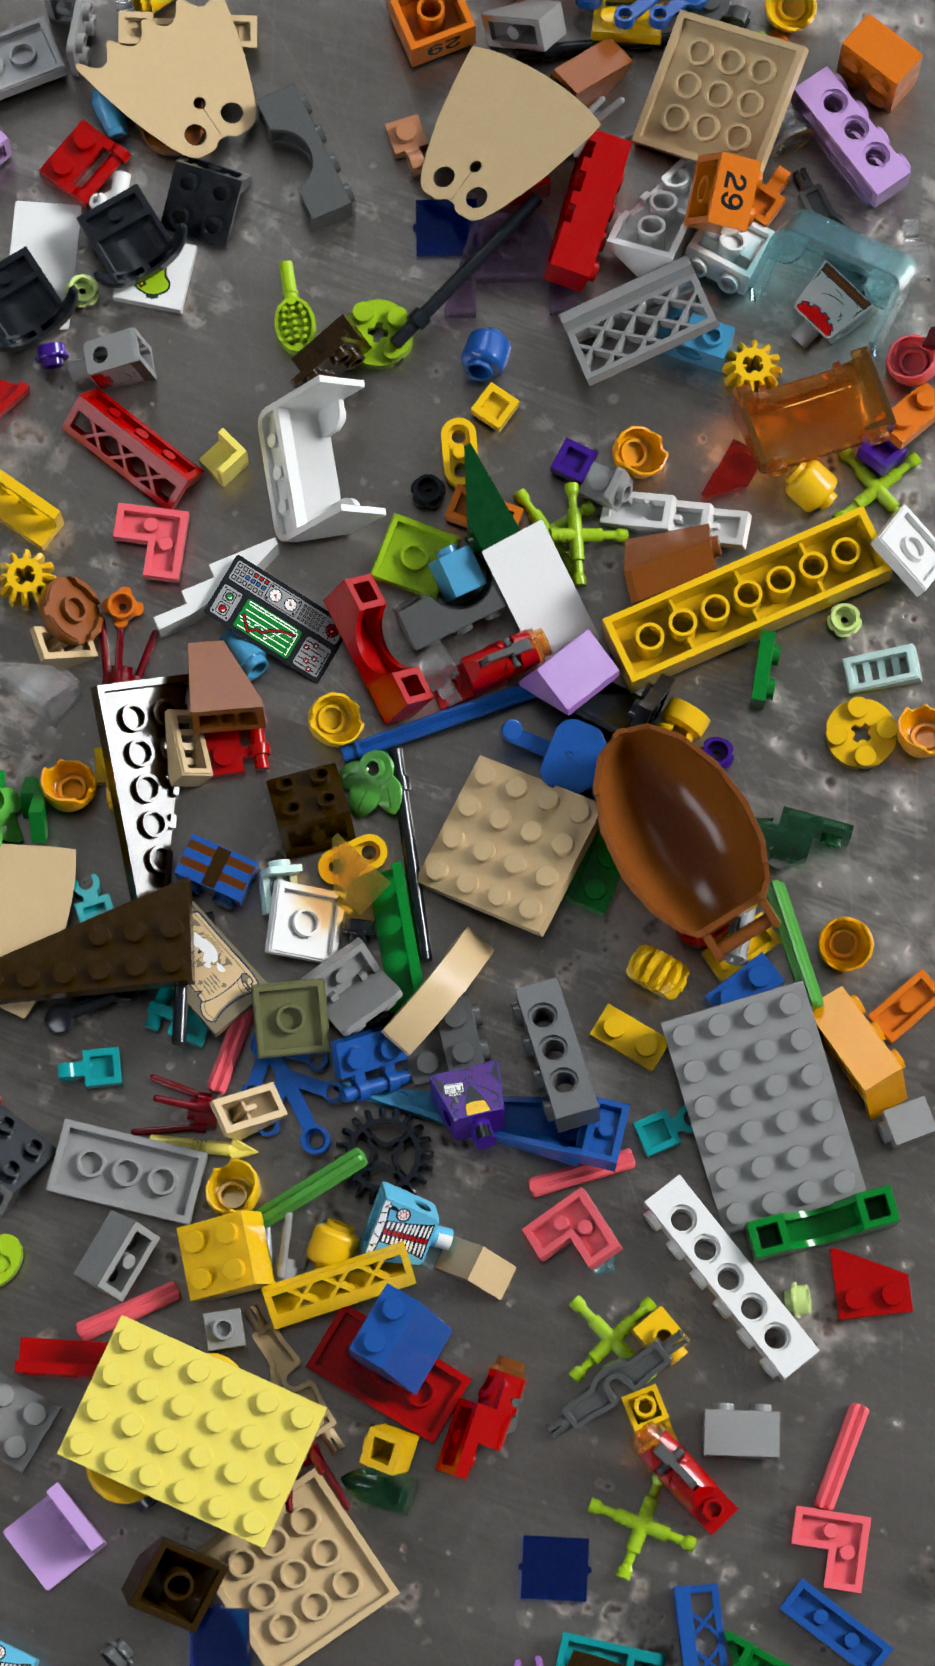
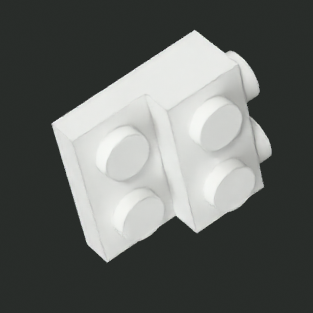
M755 221L747 228V232L719 235L698 230L688 244L684 256L688 255L698 278L706 276L716 281L719 288L725 293L733 294L737 292L744 295L757 276L762 262L774 246L779 233Z

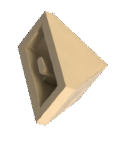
M33 626L29 629L46 676L98 657L93 640L77 647L70 646L54 638L45 626Z
M274 1082L224 1096L209 1103L223 1135L239 1141L288 1115Z
M453 1236L449 1250L442 1251L434 1269L501 1301L517 1267L484 1246Z

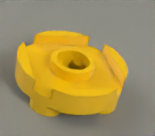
M857 696L843 702L833 710L825 726V740L830 756L839 765L850 770L859 771L860 769L879 767L890 757L896 745L897 723L887 708L871 699ZM854 727L867 728V735L870 737V740L854 741L855 733L852 729Z

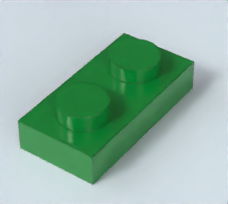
M765 630L761 632L749 708L763 710L766 699L773 700L776 679L769 678L771 665L778 666L781 645L774 644L776 632Z

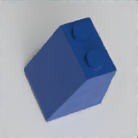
M387 1283L351 1344L349 1352L351 1359L416 1396L451 1336L453 1329L421 1302Z

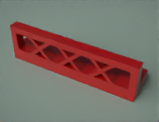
M98 387L78 396L61 427L165 509L175 510L185 490L198 483L205 472ZM81 412L90 419L93 432L86 433L75 424ZM111 435L117 440L120 453L113 454L106 448L104 436ZM138 456L144 461L147 471L146 475H139L133 470L130 457ZM159 478H166L176 486L170 498L160 491Z
M21 1337L19 1361L15 1360L14 1372L19 1376L91 1380L109 1342Z

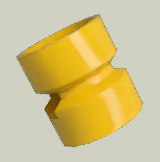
M672 697L661 713L663 722L655 723L654 725L680 733L692 742L693 740L701 739L710 724V719L692 704Z

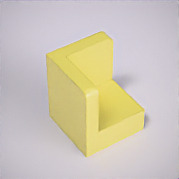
M222 428L217 432L219 441L198 460L199 464L224 488L249 465L247 451Z

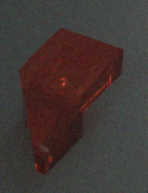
M733 439L701 495L709 498L748 488L765 459V455Z

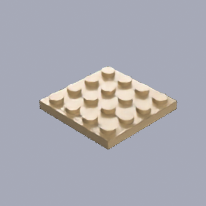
M680 9L631 141L637 145L697 163L698 156L723 151L761 161L760 171L763 174L809 50L805 46Z
M480 755L418 873V882L423 888L543 937L599 828L596 801L557 785L552 788L542 779Z
M315 1468L295 1481L292 1487L293 1512L287 1513L284 1505L265 1549L224 1530L195 1549L229 1564L230 1568L217 1594L264 1666L299 1665L400 1595V1592L322 1475H319Z

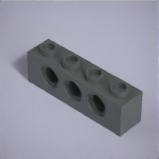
M554 977L516 988L517 1002L512 1003L511 1008L516 1024L523 1023L526 1035L521 1036L526 1056H534L537 1067L531 1068L537 1090L544 1088L547 1100L542 1101V1106L547 1122L554 1121L557 1131L560 1133L601 1121L598 1101L558 978ZM542 1019L552 1021L551 1025L544 1028L535 1025L536 1022ZM552 1051H558L563 1054L556 1060H550L545 1057ZM561 1084L573 1086V1089L566 1093L556 1090Z

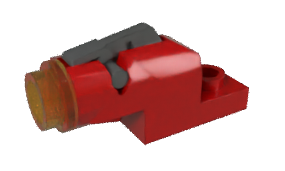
M532 628L525 629L461 658L460 664L427 677V682L440 710L443 711L506 686L507 679L526 672L532 666L544 662L545 657L552 655V650L542 628L534 631Z
M498 1355L496 1362H491L488 1375L478 1392V1402L459 1397L435 1467L436 1470L466 1480L469 1470L474 1465L478 1444L498 1451L501 1450L507 1434L515 1432L517 1428L520 1405L523 1402L527 1381L525 1380L527 1374L524 1373L526 1364Z
M649 1421L631 1438L630 1442L635 1446L634 1452L709 1534L713 1535L738 1510V1507L721 1491L717 1483L662 1425L657 1426L653 1421Z

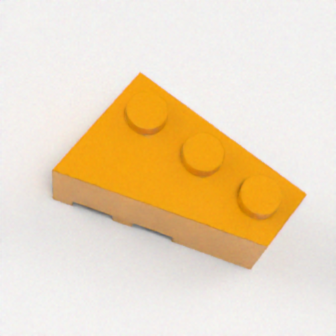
M840 986L822 997L823 1006L812 1012L823 1048L832 1062L836 1061L849 1079L846 1081V1084L851 1092L857 1090L863 1098L866 1106L865 1113L869 1120L872 1121L879 1117L884 1110L895 1107L908 1099L903 1069L906 1068V1065L895 1048L890 1051L883 1041L886 1038L879 1025L875 1021L869 1023L863 1015L866 1011L859 998L855 994L849 996L843 986Z

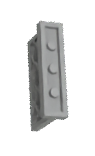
M688 255L558 314L589 386L720 327ZM695 289L689 301L677 299V297ZM662 305L657 316L644 314L645 312ZM672 307L684 310L678 321L666 319ZM693 312L706 314L708 317L696 324L687 323ZM630 320L625 331L612 329L614 326ZM639 322L651 324L646 336L634 334ZM661 327L673 329L670 336L664 339L655 338ZM598 335L592 346L579 344L588 338ZM607 337L619 339L613 351L601 349ZM628 342L641 344L636 352L631 354L623 353ZM596 357L608 359L605 366L591 372L590 367Z

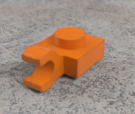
M779 166L766 185L764 183L761 184L758 192H755L752 205L755 207L753 221L768 228L786 202V198L780 195V193L789 184L791 172Z

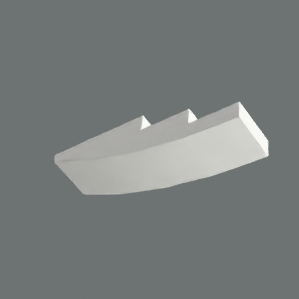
M632 491L631 496L627 502L622 503L618 512L604 506L602 507L600 524L613 528H628V531L651 535L709 523L712 536H719L721 547L746 550L752 516L749 511L714 508L711 503L677 500L674 495Z
M274 537L209 564L212 575L211 579L182 590L184 605L154 617L161 639L171 636L208 616L204 613V609L236 555L242 556L262 570H265L279 555L276 538Z

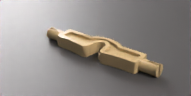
M257 1305L252 1306L251 1310L258 1321L254 1319L249 1309L246 1310L243 1315H245L254 1329L255 1333L252 1334V1338L270 1366L272 1383L327 1407L314 1380L309 1379L295 1387L287 1383L288 1376L301 1367V1359L286 1342L278 1329L274 1330L272 1322L269 1324L266 1322ZM328 1409L315 1438L321 1436L333 1456L338 1453V1450L331 1439L334 1440L340 1451L346 1446L334 1430L337 1423Z

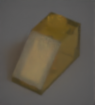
M338 833L331 839L333 893L338 896L334 902L347 915L351 916L355 912L358 916H361L391 883Z

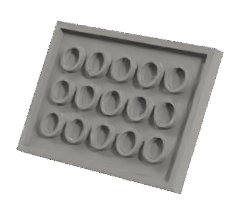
M803 980L661 1022L722 1228L727 1235L745 1230L744 1226L749 1221L780 1213L802 1210L808 1212L831 1205L835 1201L853 1194L867 1191Z

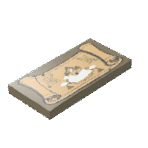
M192 900L195 984L189 985L188 1007L211 1033L217 1037L253 1007L251 985L267 982Z

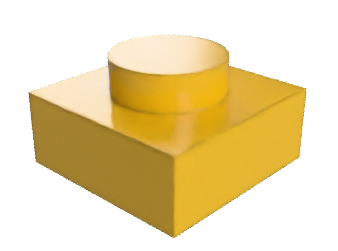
M490 382L472 406L471 414L500 433L519 408L520 401Z

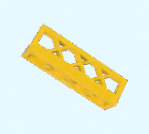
M0 469V521L44 551L65 524L61 511Z
M404 1241L263 1286L261 1290L274 1330L380 1296L387 1283L399 1290L417 1284ZM400 1255L403 1264L384 1262V1260ZM284 1292H288V1293H285V1294H282V1295H279V1296H276V1297H272V1296H275V1295H278V1294H281V1293H284Z

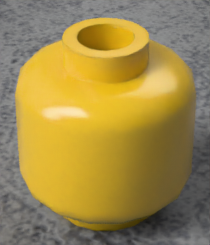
M802 459L784 479L787 482L786 494L806 512H812L818 507L824 511L837 497V494L833 492L838 482L836 476L818 460L806 462Z
M327 1218L326 1223H318L314 1227L306 1249L307 1257L315 1263L314 1270L355 1257L360 1244L359 1237L354 1233L355 1227L333 1218Z

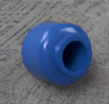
M478 328L472 331L461 354V363L466 369L467 374L476 380L488 381L501 376L511 354V344L504 334L496 328Z

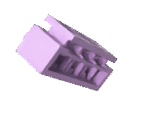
M826 66L795 87L791 104L798 111L796 118L806 130L812 129L814 131L812 136L814 141L866 206L871 204L873 208H876L908 186L911 175V166L903 154H897L893 150L886 132L880 126H874L868 118L869 114L864 104L860 100L855 101L848 93L846 82L838 73L833 74L829 67Z

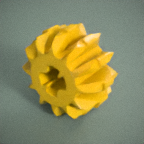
M756 339L751 341L750 348H747L740 341L737 344V352L732 350L727 352L726 359L728 362L723 363L722 372L727 374L724 384L726 386L735 385L733 391L735 397L743 391L747 392L746 398L748 401L753 399L754 392H757L763 399L767 397V388L775 390L778 387L776 378L782 375V368L777 366L780 361L779 355H769L771 350L769 343L764 345L762 349L757 348L758 342ZM753 367L758 369V371H752L751 374L746 372V369L751 370Z
M25 549L23 551V558L18 559L14 552H11L9 556L12 564L0 563V569L3 574H0V585L2 586L0 588V596L2 598L9 597V605L13 608L21 601L25 611L30 610L31 602L33 601L39 607L41 590L48 582L57 578L56 575L51 574L55 569L53 563H44L45 557L41 552L32 558L30 550ZM32 575V583L25 581L23 585L21 584V578L28 579Z
M647 944L639 945L636 952H633L626 969L628 977L634 980L635 983L669 1000L676 999L679 993L683 991L690 974L688 967L682 964L681 961Z

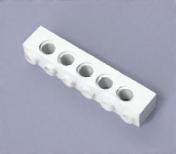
M680 1174L644 1202L643 1207L646 1212L643 1214L645 1220L655 1232L661 1229L670 1240L666 1243L668 1249L678 1261L684 1258L693 1269L689 1272L693 1281L701 1290L707 1287L716 1298L712 1302L716 1310L725 1320L729 1317L733 1319L739 1327L736 1331L737 1336L748 1349H751L753 1346L763 1357L759 1361L760 1365L772 1379L778 1376L783 1382L818 1354L820 1350ZM676 1213H685L690 1217L692 1226L688 1230L679 1231L673 1227L671 1217ZM699 1242L710 1243L715 1250V1256L710 1260L699 1259L694 1251L695 1245ZM723 1271L733 1272L738 1279L737 1287L731 1290L722 1288L718 1283V1275ZM747 1300L756 1301L761 1307V1316L756 1319L746 1318L742 1314L741 1304ZM772 1329L780 1331L785 1339L784 1346L779 1349L770 1348L764 1338L767 1331Z

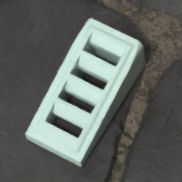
M913 643L842 659L849 694L922 682L917 650ZM906 657L909 673L902 674L899 658ZM885 660H891L894 676L888 677ZM873 662H877L880 677L877 680H873L870 665ZM862 664L866 682L859 683L856 665Z

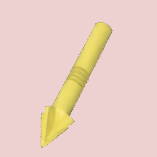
M150 1135L152 1140L206 1152L209 1155L228 1156L240 1160L258 1153L254 1148L236 1139H233L231 1142L206 1141L205 1139L202 1141V1139L195 1140V1138Z

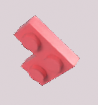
M118 503L113 539L114 541L147 545L143 570L144 579L179 583L190 515L188 511Z
M582 1187L521 1229L539 1259L543 1262L572 1242L588 1267L592 1270L623 1250L594 1202Z
M795 1506L790 1544L827 1550L822 1588L861 1594L871 1517Z

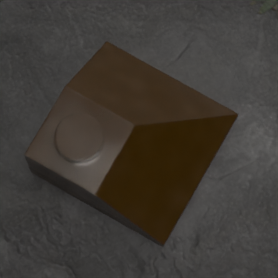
M161 1536L137 1557L121 1590L128 1606L196 1633L230 1566L227 1563Z

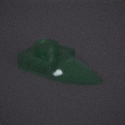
M370 1467L351 1471L341 1476L340 1479L344 1487L358 1500L369 1504L373 1508L408 1516L418 1484V1479L414 1476L402 1473L391 1476Z

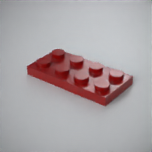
M351 1306L340 1308L305 1367L434 1445L455 1410L459 1397L462 1398L472 1378L437 1358L417 1395H413L351 1359L349 1348L368 1316Z

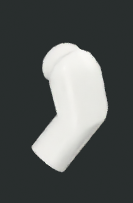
M115 171L111 190L105 193H94L89 200L90 208L93 209L128 189L131 174L124 171Z

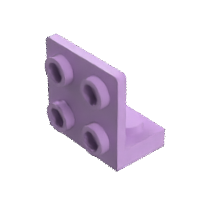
M59 1482L46 1491L48 1496L3 1531L5 1537L46 1590L54 1588L108 1545L65 1487Z

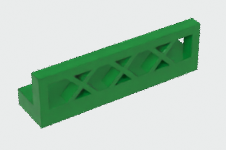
M402 861L391 863L392 869L367 873L383 970L403 992L402 997L390 1009L392 1017L423 983Z

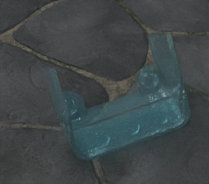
M808 209L795 211L771 236L747 284L750 300L755 303L758 301L777 262L792 264L801 258L805 249L868 277L865 284V296L870 304L883 310L869 338L870 355L877 357L916 279L917 267L915 260L903 251Z

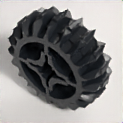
M379 1107L378 1119H373L370 1110L364 1111L367 1121L365 1124H362L357 1117H354L351 1121L357 1130L353 1132L349 1128L342 1129L343 1136L349 1139V1142H336V1148L344 1152L356 1148L361 1139L367 1144L371 1152L370 1158L367 1160V1166L353 1174L344 1184V1188L349 1191L358 1185L359 1188L355 1194L357 1200H361L366 1192L370 1193V1206H373L380 1185L366 1181L369 1176L373 1177L377 1173L382 1172L387 1173L398 1182L393 1184L394 1186L417 1195V1191L412 1184L416 1182L418 1185L425 1187L427 1180L420 1175V1172L432 1173L433 1166L423 1162V1160L434 1158V1151L422 1150L423 1147L431 1144L430 1136L418 1139V1136L424 1131L423 1124H418L411 1129L410 1125L414 1119L413 1115L408 1114L403 1122L398 1121L400 1110L397 1108L393 1110L391 1118H386L385 1107ZM391 1129L403 1135L400 1138L396 1137L392 1141L385 1142L377 1138L376 1135H373L372 1131ZM411 1143L415 1150V1162L410 1173L406 1175L398 1163V1158L405 1151V1147ZM376 1147L384 1153L394 1150V1155H390L393 1168L384 1161L375 1164V1160L378 1159ZM340 1154V1155L335 1156V1157H334V1160L337 1159V1158H339V1157L342 1156L343 1154Z

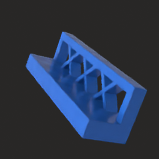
M718 1583L673 1587L681 1666H699L698 1657L705 1662L702 1666H716L711 1661L717 1653L719 1666H728ZM711 1592L712 1609L702 1620L692 1612L690 1594ZM712 1615L714 1616L715 1629L707 1624ZM693 1618L700 1623L696 1630H694ZM703 1627L715 1635L717 1647L708 1658L700 1653L696 1647L695 1637Z

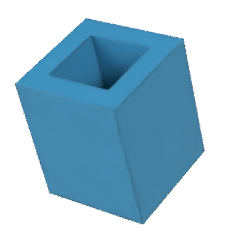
M455 543L437 551L438 559L428 564L446 603L487 584L470 545L460 549L457 548Z

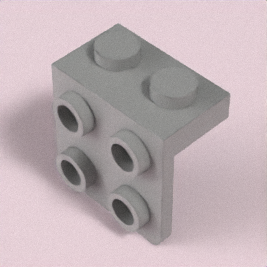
M44 0L50 22L71 25L66 54L72 76L80 77L81 73L76 69L75 65L82 64L88 66L90 47H86L89 35L94 36L96 30L97 16L92 15L93 1Z
M359 937L299 979L324 978L328 1020L343 1036H348L362 1030L368 1021L379 1013L391 1009L403 995L401 989L381 970Z

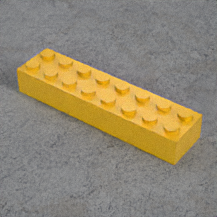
M864 506L603 618L601 632L630 693L645 688L649 682L651 684L656 683L662 674L669 677L760 638L762 630L776 631L890 581L893 569L870 545L877 533Z

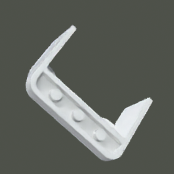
M318 375L266 406L261 411L258 418V433L274 530L280 541L302 542L351 534L386 515L385 508L361 506L354 498L341 499L331 436L337 433L346 421L343 400L364 388V380Z

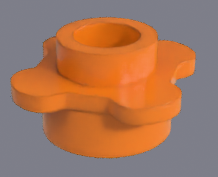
M120 587L109 598L104 599L101 604L103 612L110 614L114 619V626L117 628H125L128 625V621L144 613L143 604L135 600L129 587ZM125 605L126 609L120 610L119 607Z

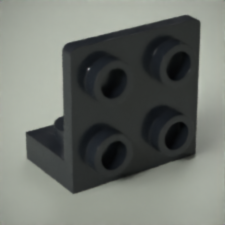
M187 156L181 157L175 163L161 219L162 225L166 230L176 232L178 224L184 222L187 227L188 237L225 247L228 244L240 194L248 189L252 175Z
M662 674L654 685L650 682L646 685L641 696L630 693L629 690L611 682L574 711V713L583 717L588 723L599 725L612 733L621 728H629L646 723L653 724L660 715L675 680Z
M5 1106L0 1107V1215L2 1217L12 1208L20 1189L55 1156L57 1150Z

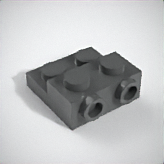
M469 996L459 998L411 1055L407 1056L414 1088L429 1085L431 1075L485 1063L484 1061L491 1060L487 1039L479 1040L476 1026L483 1025L478 1003L471 1005Z

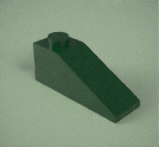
M469 443L464 446L468 534L464 538L466 544L470 545L474 556L479 554L483 562L486 563L482 554L483 550L521 530L472 444Z

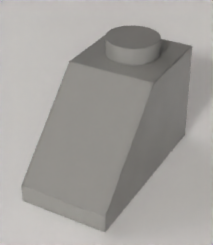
M526 0L488 10L481 14L487 46L545 52L567 34L560 1Z

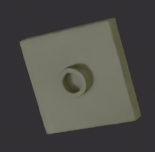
M324 978L251 985L258 1059L331 1052Z

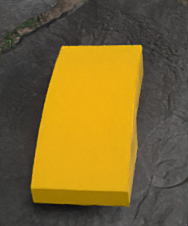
M656 1384L621 1397L640 1450L644 1445L653 1450L659 1444L653 1436L663 1429H666L678 1442Z

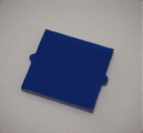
M448 199L416 200V224L413 225V231L416 233L417 256H471L478 249L477 232L480 231L481 225L477 220L471 221L455 211L454 204ZM466 199L470 207L477 208V199Z
M523 1535L522 1563L518 1565V1569L522 1571L521 1599L587 1602L588 1574L592 1571L591 1567L588 1566L589 1538Z
M223 1604L209 1607L196 1633L190 1632V1666H250L249 1608H225Z

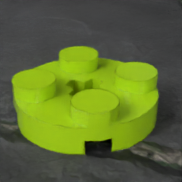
M374 299L367 302L361 301L353 307V311L348 316L372 347L364 354L365 360L360 366L370 370H386L393 367L394 363L399 362L409 354L413 344V336L400 349H397L389 340L407 322L406 317L408 313L403 307L383 299ZM376 327L383 328V331L388 333L387 337H381L380 342H374L373 336L369 335V332L375 330Z

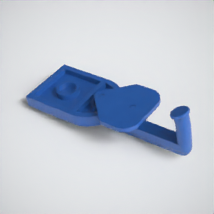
M515 719L507 720L499 730L501 739L544 757L540 774L548 786L554 788L557 785L577 794L589 790L591 797L596 801L593 795V783L597 757L606 745L600 729L577 719H568L558 725L552 740L549 741L523 730L521 723Z

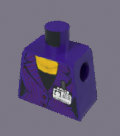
M495 1060L430 1076L431 1101L452 1138L457 1141L472 1138L475 1147L480 1150L492 1147L496 1143L494 1132L505 1128L504 1102L498 1061Z

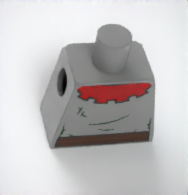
M825 260L794 304L793 308L804 320L790 335L804 349L819 334L830 345H833L874 315L877 309L837 269Z
M135 327L84 342L85 357L68 361L69 372L73 382L91 378L101 390L157 380L152 349Z

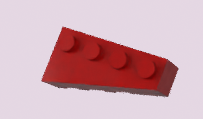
M598 129L585 141L573 165L542 279L578 292H582L588 281L594 282L600 266V262L596 261L598 252L603 251L608 238V232L605 229L607 222H611L617 203L614 200L624 180L625 173L623 172L633 142Z

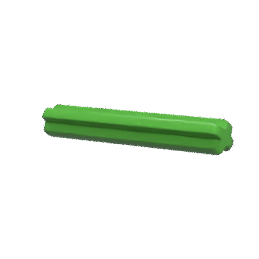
M778 879L772 880L769 883L766 897L782 925L777 927V931L794 982L803 980L812 1011H816V1009L823 1006L824 1002L785 883Z
M358 1147L351 1149L254 1210L262 1212L265 1230L285 1218L287 1212L293 1213L365 1168L368 1164L365 1154Z

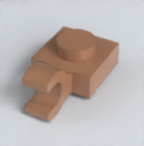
M418 114L386 123L385 131L395 159L398 160L406 157L413 178L421 176L424 163L422 152L426 151L429 145Z

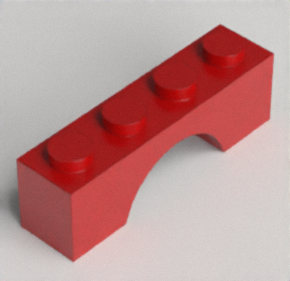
M372 574L344 579L323 599V602L385 724L411 718L427 705L434 696L419 666H404L390 653L385 643L382 629L383 613L387 603Z

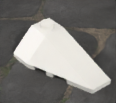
M681 158L662 176V181L651 192L645 191L639 197V203L630 211L625 210L618 217L606 241V246L637 277L645 275L685 255L687 246L697 230L696 228L683 225L696 168L695 162Z

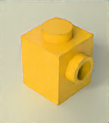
M660 1306L634 1327L631 1333L644 1347L656 1338H659L662 1342L676 1333L680 1327L666 1310ZM688 1343L672 1353L673 1359L669 1364L671 1367L688 1353L684 1348Z
M388 1423L371 1426L363 1440V1451L359 1463L391 1476L408 1472L420 1436Z

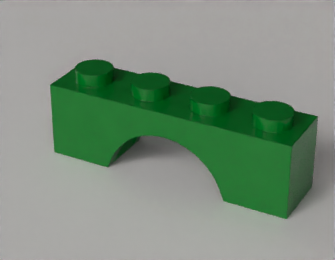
M886 1185L853 1194L835 1201L831 1205L808 1212L802 1210L780 1213L746 1222L744 1231L753 1263H758L897 1226L901 1220L891 1185Z

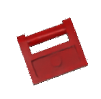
M82 119L41 166L39 173L40 176L87 209L90 206L89 200L91 196L101 188L120 164L125 165L128 162L131 154L123 146L113 142ZM104 152L109 155L82 188L76 186Z

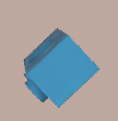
M672 307L666 319L678 321L684 310ZM692 313L687 323L696 324L707 318ZM718 322L720 327L663 352V354L722 373V366L726 362L727 352L733 343L735 327ZM661 327L658 331L657 339H664L670 336L673 329Z

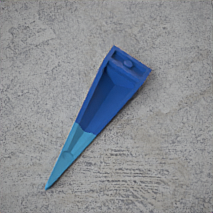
M338 1081L344 1088L351 1086V1083ZM333 1086L334 1090L340 1092L339 1087ZM399 1089L391 1093L382 1091L371 1095V1099L367 1100L392 1109L397 1108L401 1112L445 1125L431 1101L429 1091ZM503 1096L505 1128L494 1132L496 1142L578 1167L580 1163L615 1172L631 1104L596 1096L601 1121L558 1133L555 1122H547L542 1101L547 1100V1097Z

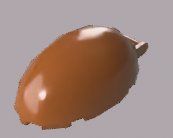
M649 723L617 729L597 757L593 795L597 805L600 833L621 878L636 897L640 899L649 912L681 934L703 938L718 963L725 960L726 954L772 926L777 928L782 925L766 898L770 883V872L764 835L748 800L721 765L680 733ZM761 905L765 914L716 943L711 934Z

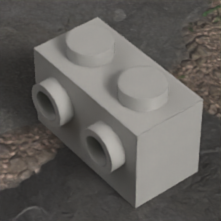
M111 1210L73 1274L99 1291L123 1302L161 1237L135 1220Z
M711 1403V1409L703 1411L702 1457L777 1460L780 1457V1412L771 1411V1405L749 1404V1411L734 1410V1404Z

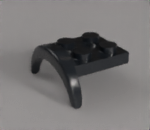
M138 184L129 187L76 218L108 273L96 271L93 273L94 278L101 285L113 289L135 286L164 270L179 256L187 239V227L184 222L178 224L174 236L170 238Z
M26 246L0 261V352L4 353L22 351L55 333L70 319L78 303L79 292L75 285L69 287L65 299L61 300Z

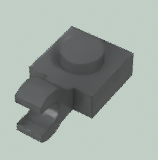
M709 0L702 9L688 11L745 29L750 22L748 18L750 10L740 5H732L733 0Z

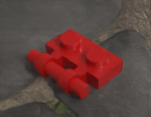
M264 728L249 729L251 745L241 747L239 730L204 733L213 771V777L209 780L245 775L243 763L245 760L254 759L255 771L268 770V756L271 755L270 744L265 740Z

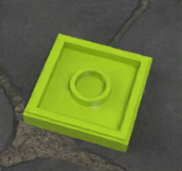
M394 513L370 573L376 583L415 597L425 593L437 602L441 591L428 564L438 559L437 551L454 543L458 548L461 536Z

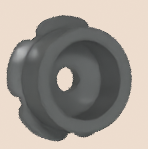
M109 1638L105 1640V1646L99 1651V1654L109 1666H133L130 1658L134 1655V1652L121 1638H117L115 1641Z

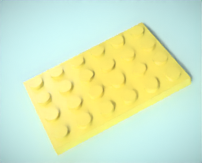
M121 1315L57 1454L265 1549L328 1408Z

